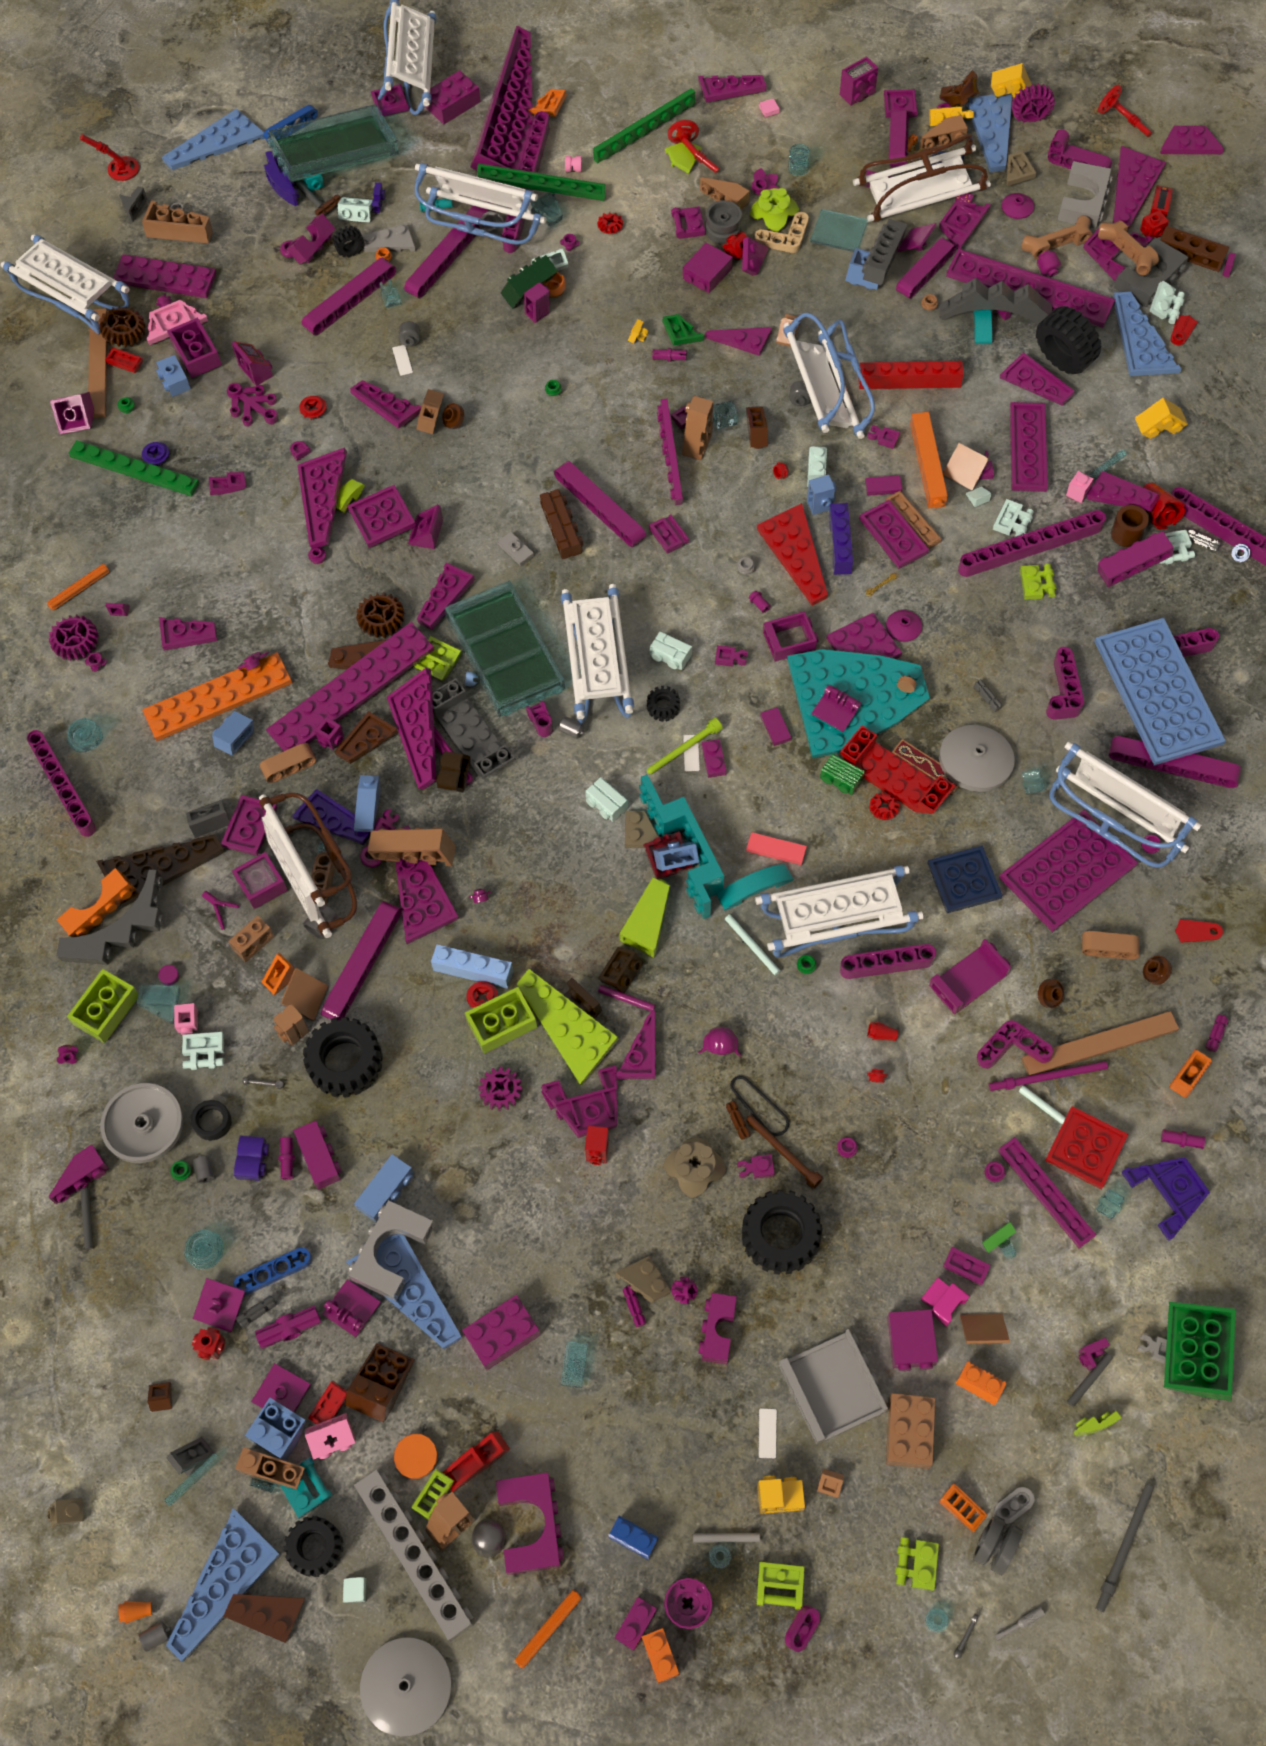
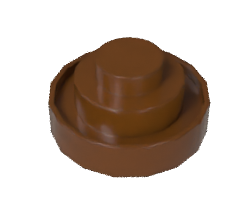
M450 403L443 411L442 421L447 428L457 429L464 420V409L459 404Z
M1160 955L1151 957L1143 967L1144 978L1154 985L1166 982L1172 973L1171 962Z
M1046 979L1039 986L1038 1000L1046 1008L1058 1007L1064 997L1063 985L1056 979Z

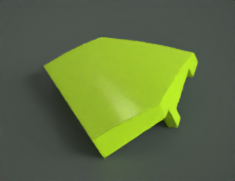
M678 143L665 148V152L669 155L672 162L671 167L676 166L689 174L696 159H694V155L683 143ZM692 143L697 150L701 151L702 148Z

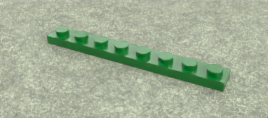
M692 88L594 147V161L597 164L674 116L679 115L687 108L692 107L695 104V91Z
M478 164L477 177L510 186L600 201L605 199V184L484 164Z
M76 440L69 451L71 458L191 497L200 484L198 479Z

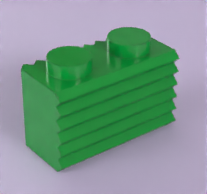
M832 753L821 769L820 778L826 784L836 786L842 793L853 795L864 779L865 771Z

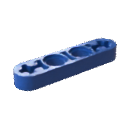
M312 105L301 108L266 129L264 139L269 144L277 143L314 121L318 116V111Z
M297 1248L235 1278L233 1287L238 1288L241 1286V1281L244 1280L248 1283L244 1290L246 1291L245 1295H249L308 1267L312 1262V1255L306 1248ZM301 1253L306 1256L303 1263L298 1260ZM289 1258H292V1260L295 1261L293 1262L296 1265L295 1267L292 1266V1263L290 1262ZM280 1262L288 1263V1269L285 1272L277 1271V1266ZM261 1271H267L269 1274L267 1280L259 1281L257 1278L258 1274ZM251 1276H253L254 1281L257 1283L256 1285L250 1282L252 1281Z

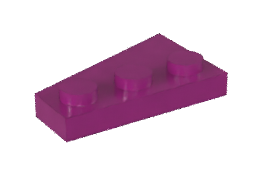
M159 617L162 648L164 651L217 641L214 622L196 620L187 622L181 619L166 620L165 617Z

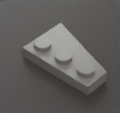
M407 224L362 235L365 241V246H363L365 252H377L382 247L395 249V252H401V249H410V252H416Z

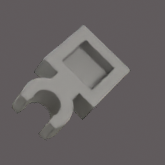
M1141 1335L1139 1339L1145 1341L1147 1346L1140 1345L1137 1347V1350L1142 1353L1152 1352L1151 1359L1165 1364L1167 1340L1156 1337L1153 1341L1150 1336Z

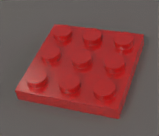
M1071 1106L1045 1161L1102 1190L1128 1134Z

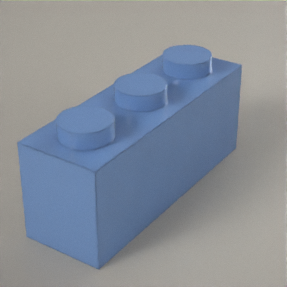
M391 1154L354 1203L357 1210L377 1223L381 1207L383 1205L386 1206L388 1200L395 1203L401 1195L400 1191L402 1188L411 1183L414 1177L412 1168Z

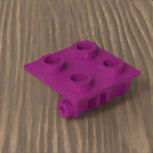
M830 685L826 687L824 695L811 714L844 732L862 703Z
M347 1279L332 1301L328 1300L325 1303L324 1307L326 1309L322 1315L356 1338L381 1302Z

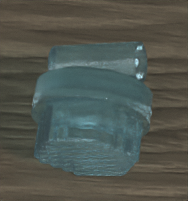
M1039 769L1022 772L1024 779L1022 784L1026 794L1045 790L1044 779L1041 777Z
M1107 1189L1105 1196L1099 1198L1096 1210L1110 1219H1114L1115 1215L1121 1211L1120 1205L1124 1202L1125 1198Z

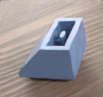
M269 1398L245 1436L277 1458L286 1461L299 1441L306 1420L272 1398Z

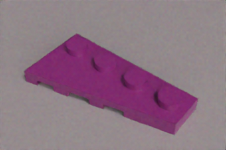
M718 75L712 76V78L698 76L706 103L766 91L763 75H742L741 78L734 77V75H727V78H718Z

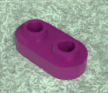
M806 1605L798 1611L785 1635V1644L788 1648L795 1652L805 1649L820 1622V1614L817 1609Z

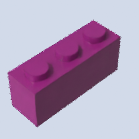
M313 1121L293 1130L317 1189L319 1190L340 1181L339 1173L342 1171L338 1161L334 1162L331 1155L335 1153L331 1144H326L324 1138L327 1137L324 1126H319L317 1121Z

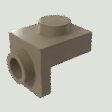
M82 1498L56 1500L50 1504L47 1510V1519L51 1521V1527H56L59 1524L82 1522Z

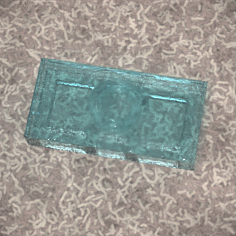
M567 1341L561 1386L583 1387L588 1344Z

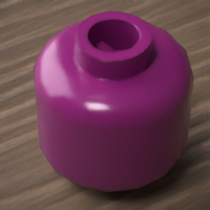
M1047 250L1038 256L1037 266L1042 275L1052 277L1059 272L1061 262L1056 252Z

